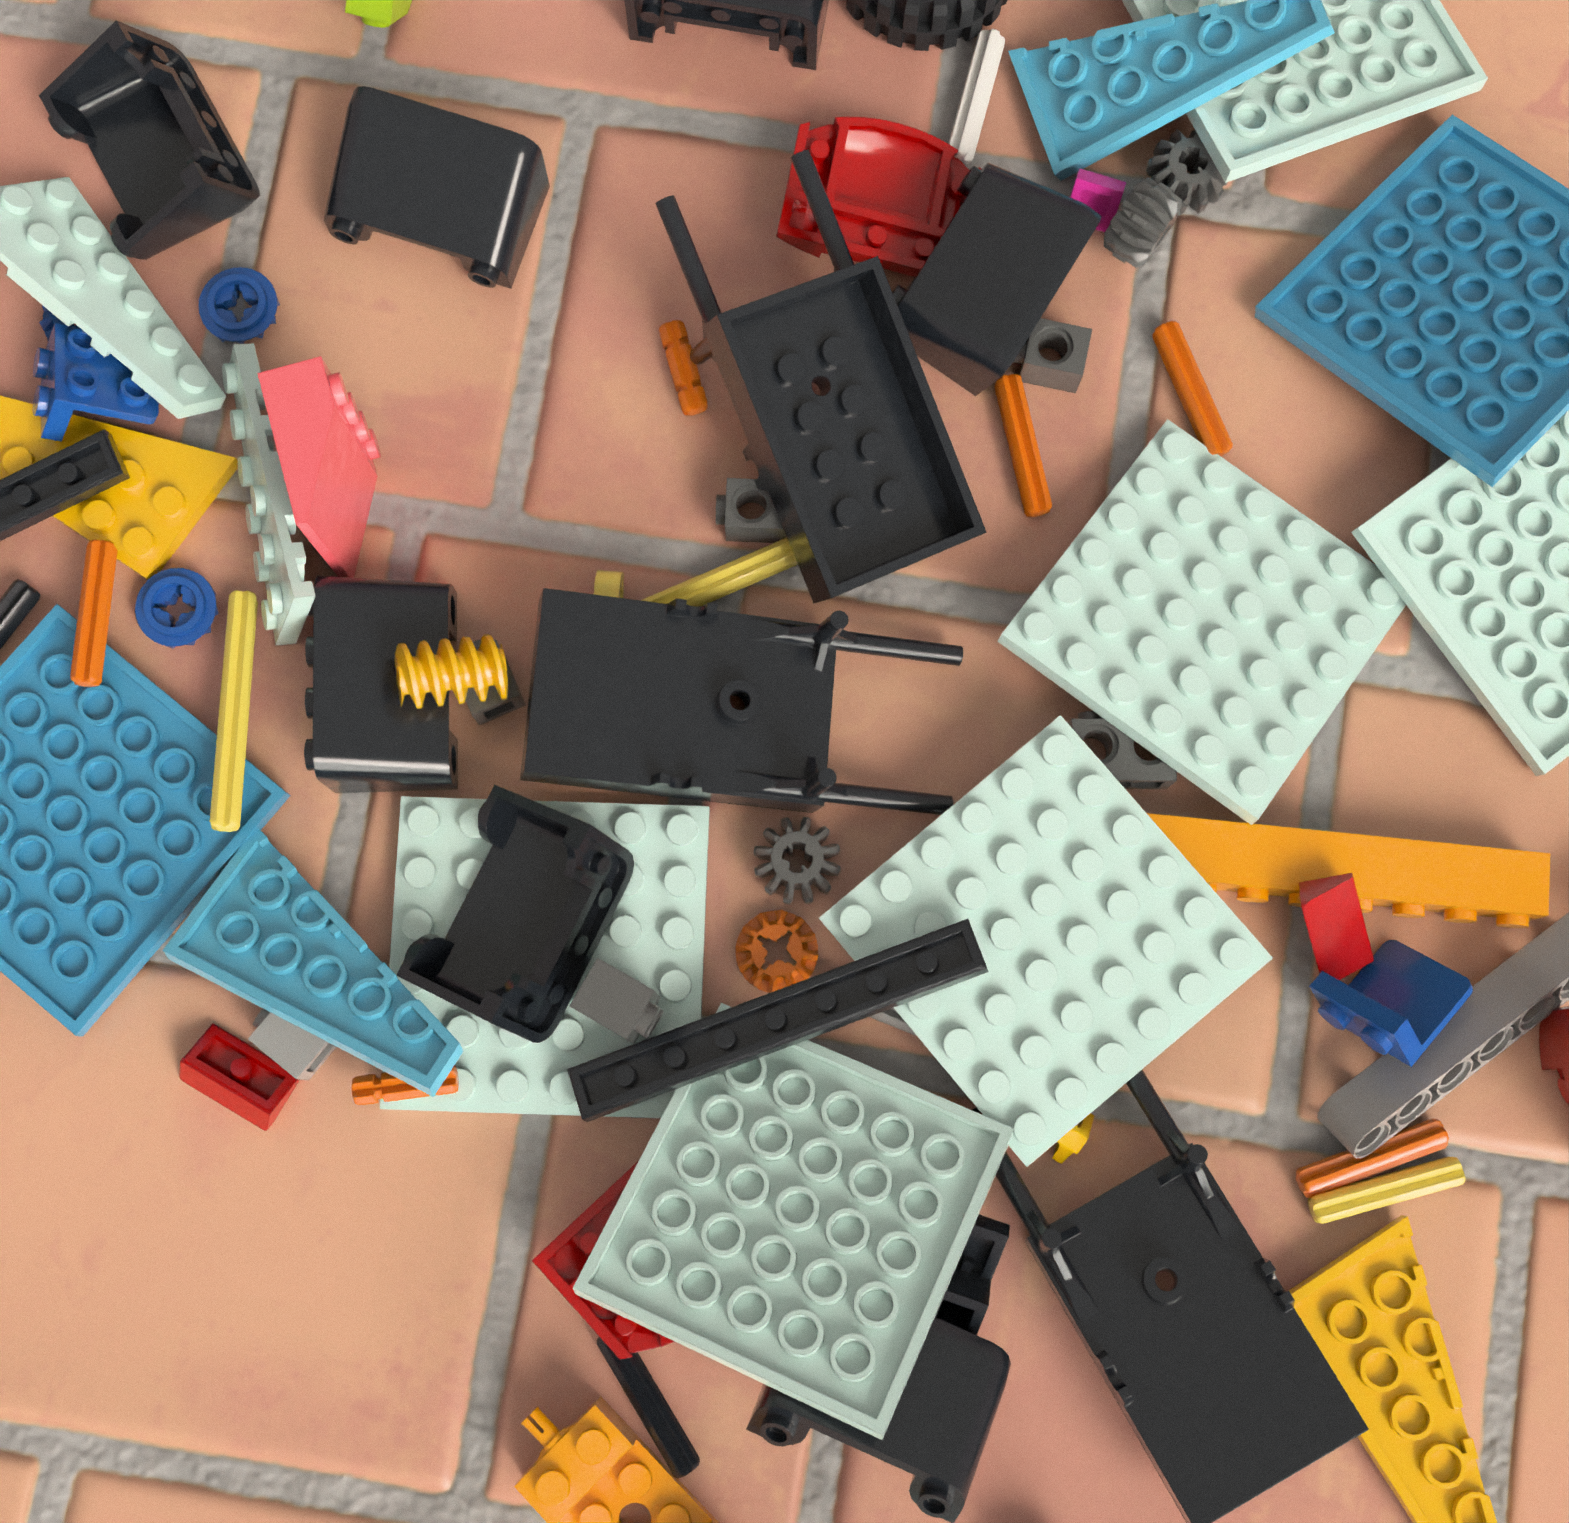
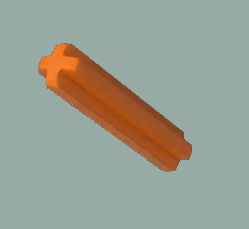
M1176 321L1161 324L1155 328L1152 338L1198 441L1206 446L1209 453L1223 456L1230 451L1233 443L1182 329Z
M1019 374L1004 375L996 381L994 388L1024 513L1027 517L1042 516L1050 512L1052 501L1022 378Z
M90 540L86 546L70 678L74 684L82 687H97L102 682L118 552L114 543L107 540Z
M1432 1118L1402 1129L1366 1157L1355 1158L1346 1150L1298 1168L1295 1178L1302 1194L1306 1198H1312L1314 1195L1338 1189L1445 1149L1448 1146L1449 1137L1441 1121Z

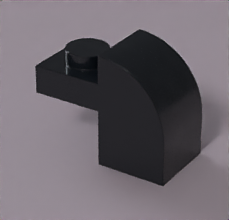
M980 1214L978 1215L935 1317L977 1335L989 1306L991 1280L1009 1238V1224Z

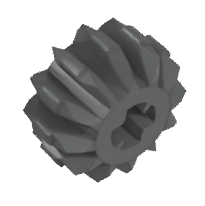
M1177 129L1171 134L1169 141L1161 139L1156 144L1153 151L1154 156L1149 159L1146 166V175L1158 184L1160 182L1173 190L1172 193L1182 199V208L1179 216L1185 213L1188 205L1199 215L1206 209L1208 203L1215 204V202L1220 200L1224 192L1223 186H1226L1227 183L1223 180L1196 130L1191 131L1189 138H1186Z
M1151 178L1140 181L1132 192L1128 194L1110 221V225L1105 231L1104 247L1113 253L1112 256L1124 264L1128 262L1135 268L1144 265L1149 261L1153 253L1157 251L1159 245L1174 225L1182 208V199L1172 193L1173 190L1161 182L1158 184Z
M788 817L781 819V829L784 834L782 837L771 828H766L763 832L766 841L773 848L766 846H755L754 856L771 861L754 868L755 876L757 878H764L774 875L765 886V892L768 895H772L781 885L785 886L786 889L783 894L784 904L790 905L792 903L794 889H801L805 904L812 903L813 892L810 887L812 884L824 894L831 890L830 883L821 873L830 876H838L840 873V865L825 861V859L832 858L840 853L839 845L829 844L821 847L830 831L826 826H823L811 836L809 834L811 819L808 817H803L800 831L793 832L792 822ZM793 849L805 851L804 859L812 862L808 869L802 865L801 873L791 872L790 862L783 859L786 853L792 857Z

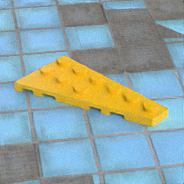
M0 395V480L103 429L112 434L130 478L52 517L88 541L107 540L113 542L118 551L117 560L146 580L161 572L238 469V460L235 457L76 415L71 416L62 442L41 438V417L33 415V404Z
M1401 1215L1291 1288L1289 1292L1295 1300L1294 1308L1369 1428V1430L1357 1436L1412 1522L1497 1523L1490 1496L1485 1494L1476 1459L1479 1458L1474 1441L1468 1435L1461 1411L1463 1404L1439 1321L1434 1319L1425 1288L1428 1285L1422 1265L1418 1264L1411 1240L1413 1232L1408 1216Z

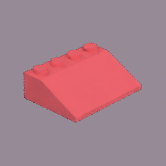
M321 356L257 373L295 523L338 577L354 578L378 477L373 459L381 457L375 433L372 428H368L362 410L358 411L352 393H347L340 372L331 374Z

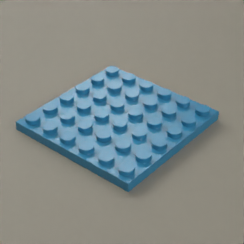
M1452 114L1255 306V318L1489 486L1493 487L1569 410V189Z
M56 604L0 666V972L75 1036L83 1037L198 904L238 849L258 829L262 830L291 795L245 758L240 828L234 832L213 830L209 821L217 734L107 644L101 684L97 687L75 685L70 678L77 619L60 605Z

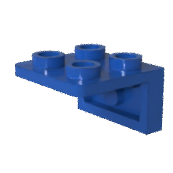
M54 323L46 349L38 347L36 350L33 377L41 378V386L38 385L35 391L33 415L41 417V438L62 442L73 410L143 424H153L159 414V402L131 380L132 371L112 354L104 357L90 345L92 337L81 328Z
M1388 940L1383 943L1373 955L1374 961L1364 966L1349 985L1321 971L1309 986L1320 1004L1318 1008L1319 1014L1339 1030L1347 1029L1359 1036L1376 1052L1382 1055L1388 1053L1410 1067L1415 1064L1473 992V987L1467 977L1397 940Z

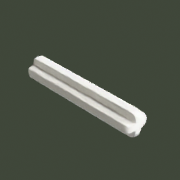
M993 28L990 31L981 30L978 33L948 144L959 150L955 158H958L963 164H970L974 159L1005 45V38L1000 35V31Z

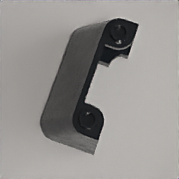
M624 0L630 40L653 43L655 31L659 27L665 26V33L675 34L677 22L769 37V50L779 52L781 44L793 53V67L816 70L829 4V0Z
M116 20L39 95L49 114L48 120L53 129L66 139L73 138L88 144L125 213H120L110 222V229L114 245L127 257L147 260L244 211L260 196V190L193 66L179 49L165 40Z
M358 86L355 88L347 107L326 204L324 222L330 234L344 243L355 245L358 241L369 240L373 231L460 258L463 267L468 271V277L481 286L493 288L497 284L511 289L550 188L542 151L533 140L517 132L382 90Z
M988 162L981 170L973 165L960 183L957 191L964 195L959 203L960 208L915 279L906 289L898 284L892 292L917 356L974 396H977L997 381L1013 363L1102 217L1101 214L1081 201Z
M494 784L487 800L483 803L478 813L479 834L485 841L492 844L482 867L445 939L435 934H427L413 942L406 951L404 961L397 976L500 1028L533 1043H540L549 1038L559 1025L630 882L634 869V859L628 849L594 826Z
M935 1317L882 1440L765 1384L761 1388L746 1430L763 1437L764 1440L772 1445L783 1447L801 1443L806 1438L810 1428L913 1474L909 1493L911 1499L918 1505L920 1510L929 1516L942 1518L954 1523L966 1502L1006 1386L1011 1361L1003 1348L995 1343Z

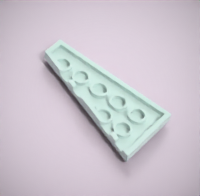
M63 177L0 186V261L8 267L6 275L64 324L70 326L75 323L92 337L90 345L101 355L106 357L112 354L132 371L131 380L176 418L181 419L221 409L226 395L130 261L116 248L110 233L71 179Z
M254 343L234 344L230 363H223L222 375L226 394L234 393L236 409L230 410L232 437L234 440L242 441L244 456L238 457L239 480L241 487H249L251 504H246L245 508L247 528L249 534H257L259 551L253 554L255 577L257 582L265 581L267 599L261 601L263 625L265 630H273L276 646L296 644L316 596L312 581L304 582L306 555L303 542L292 543L290 535H294L296 532V523L278 452L274 451L273 433L269 417L260 413V410L265 409V401L257 374L261 370Z

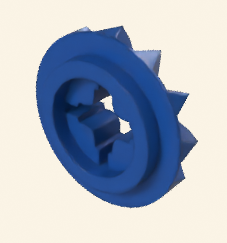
M242 267L230 268L216 274L204 286L199 298V314L203 324L208 331L223 343L225 341H232L244 344L246 340L255 337L263 339L264 331L270 324H276L275 315L277 307L280 306L276 291L271 282L261 273ZM239 291L247 304L252 306L251 308L244 309V317H241L240 322L233 311L228 310V308L236 306Z
M171 568L161 571L147 580L138 593L135 604L138 625L148 638L158 644L172 649L183 645L194 646L195 641L202 635L211 633V624L214 617L219 614L216 606V592L204 577L192 570ZM182 594L183 602L195 609V611L182 613L179 616V621H176V624H174V617L159 607L167 608L168 605H176L178 597H181Z

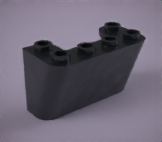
M317 575L313 586L316 597L308 613L309 617H314L313 636H308L305 643L306 662L309 668H313V687H308L305 692L306 715L308 719H313V739H307L304 748L307 770H314L317 779L334 793L458 789V739L449 730V690L446 694L444 706L438 707L432 693L429 692L425 695L421 709L416 708L410 695L404 696L401 707L395 671V651L398 643L404 642L412 657H415L419 641H427L434 655L437 652L441 639L447 638L449 641H457V592L453 585Z

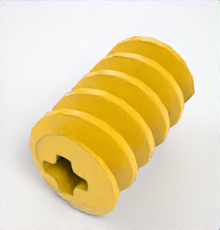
M484 634L481 637L478 650H476L471 638L468 636L460 639L457 652L454 651L447 638L439 641L435 655L425 640L419 641L415 657H412L404 642L398 643L396 646L395 671L401 707L404 696L410 695L416 708L421 709L425 695L429 692L432 693L438 707L444 706L448 690L453 691L459 704H465L468 688H474L480 702H486L489 686H495L501 700L507 699L508 677L503 646L500 643L498 648L493 637L489 634Z

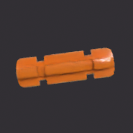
M682 320L663 323L659 327L660 338L663 348L666 350V358L676 392H679L678 399L682 413L685 416L703 413L708 408V401L704 388L701 386L697 364H694L690 359L692 347L691 344H688L689 340L685 324Z
M455 1065L435 1095L452 1094L458 1091L459 1078ZM386 1072L381 1073V1077H377L376 1074L355 1076L352 1079V1097L357 1105L379 1103V1099L382 1098L384 1102L429 1097L425 1092Z

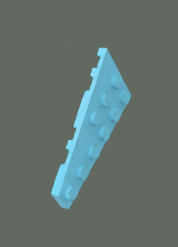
M1248 0L1222 7L1215 3L1199 7V12L1178 17H1174L1173 14H1167L1097 30L1094 36L1069 41L1067 38L1049 41V46L1029 51L1023 47L1010 50L1008 53L1053 173L1062 181L1077 173L1079 168L1084 169L1325 39L1334 34L1335 31L1322 0Z
M260 829L238 849L162 950L167 958L176 964L432 1097L435 1096L463 1053L458 1040L419 999L417 1000L398 980L397 975L385 962L382 963L368 948L366 942L327 900L311 887L298 873L296 867L284 855L282 856Z

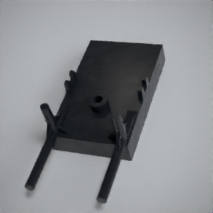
M807 149L791 156V160L834 266V272L722 313L675 196L665 197L655 204L702 318L703 340L691 350L690 359L697 365L703 364L711 358L717 363L748 440L743 454L746 461L752 460L758 470L759 476L754 480L758 490H768L813 603H818L834 598L987 532L880 260L876 256L854 264L810 150ZM812 382L819 387L820 396L812 390Z
M543 588L538 603L520 780L813 813L822 808L825 802L942 815L953 806V797L949 795L837 783L836 773L832 769L827 768L836 650L960 666L963 659L962 646L845 631L843 629L847 626L849 619L843 611H835L821 624L718 611V604L707 603L705 606L700 607L690 606L686 604L687 600L676 598L668 604ZM730 696L740 697L744 702V710L733 708L730 704Z
M1142 1069L1126 1084L1170 1154L1168 1157L1050 1225L1007 1152H1005L995 1176L1030 1234L1026 1238V1245L1186 1523H1213L1366 1432L1369 1428L1294 1308L1295 1300L1289 1290L1286 1291L1278 1281L1274 1272L1276 1271L1270 1260L1262 1257L1206 1166L1205 1161L1208 1157L1206 1148L1199 1144H1188ZM977 1107L972 1109V1111L982 1114ZM1166 1271L1173 1276L1174 1287L1171 1291H1163L1158 1288L1155 1282L1157 1272Z

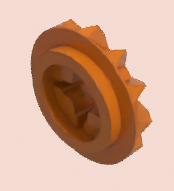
M782 909L761 912L743 926L735 946L736 961L741 974L751 985L759 990L771 993L806 980L812 975L818 960L816 936L810 926L800 916ZM789 932L791 936L788 939L789 943L786 951L791 955V959L796 962V965L793 966L788 961L785 963L778 959L773 965L770 964L766 970H763L762 967L766 963L765 958L768 951L763 947V943L758 938L762 937L766 941L769 939L776 943Z

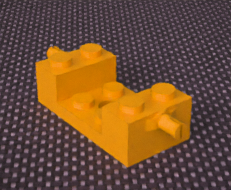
M601 1396L573 1424L561 1430L540 1410L539 1406L522 1421L521 1425H524L544 1448L541 1450L537 1461L521 1476L514 1487L547 1523H621L620 1512L630 1503L644 1505L650 1512L651 1523H719L683 1483L674 1477L669 1468Z

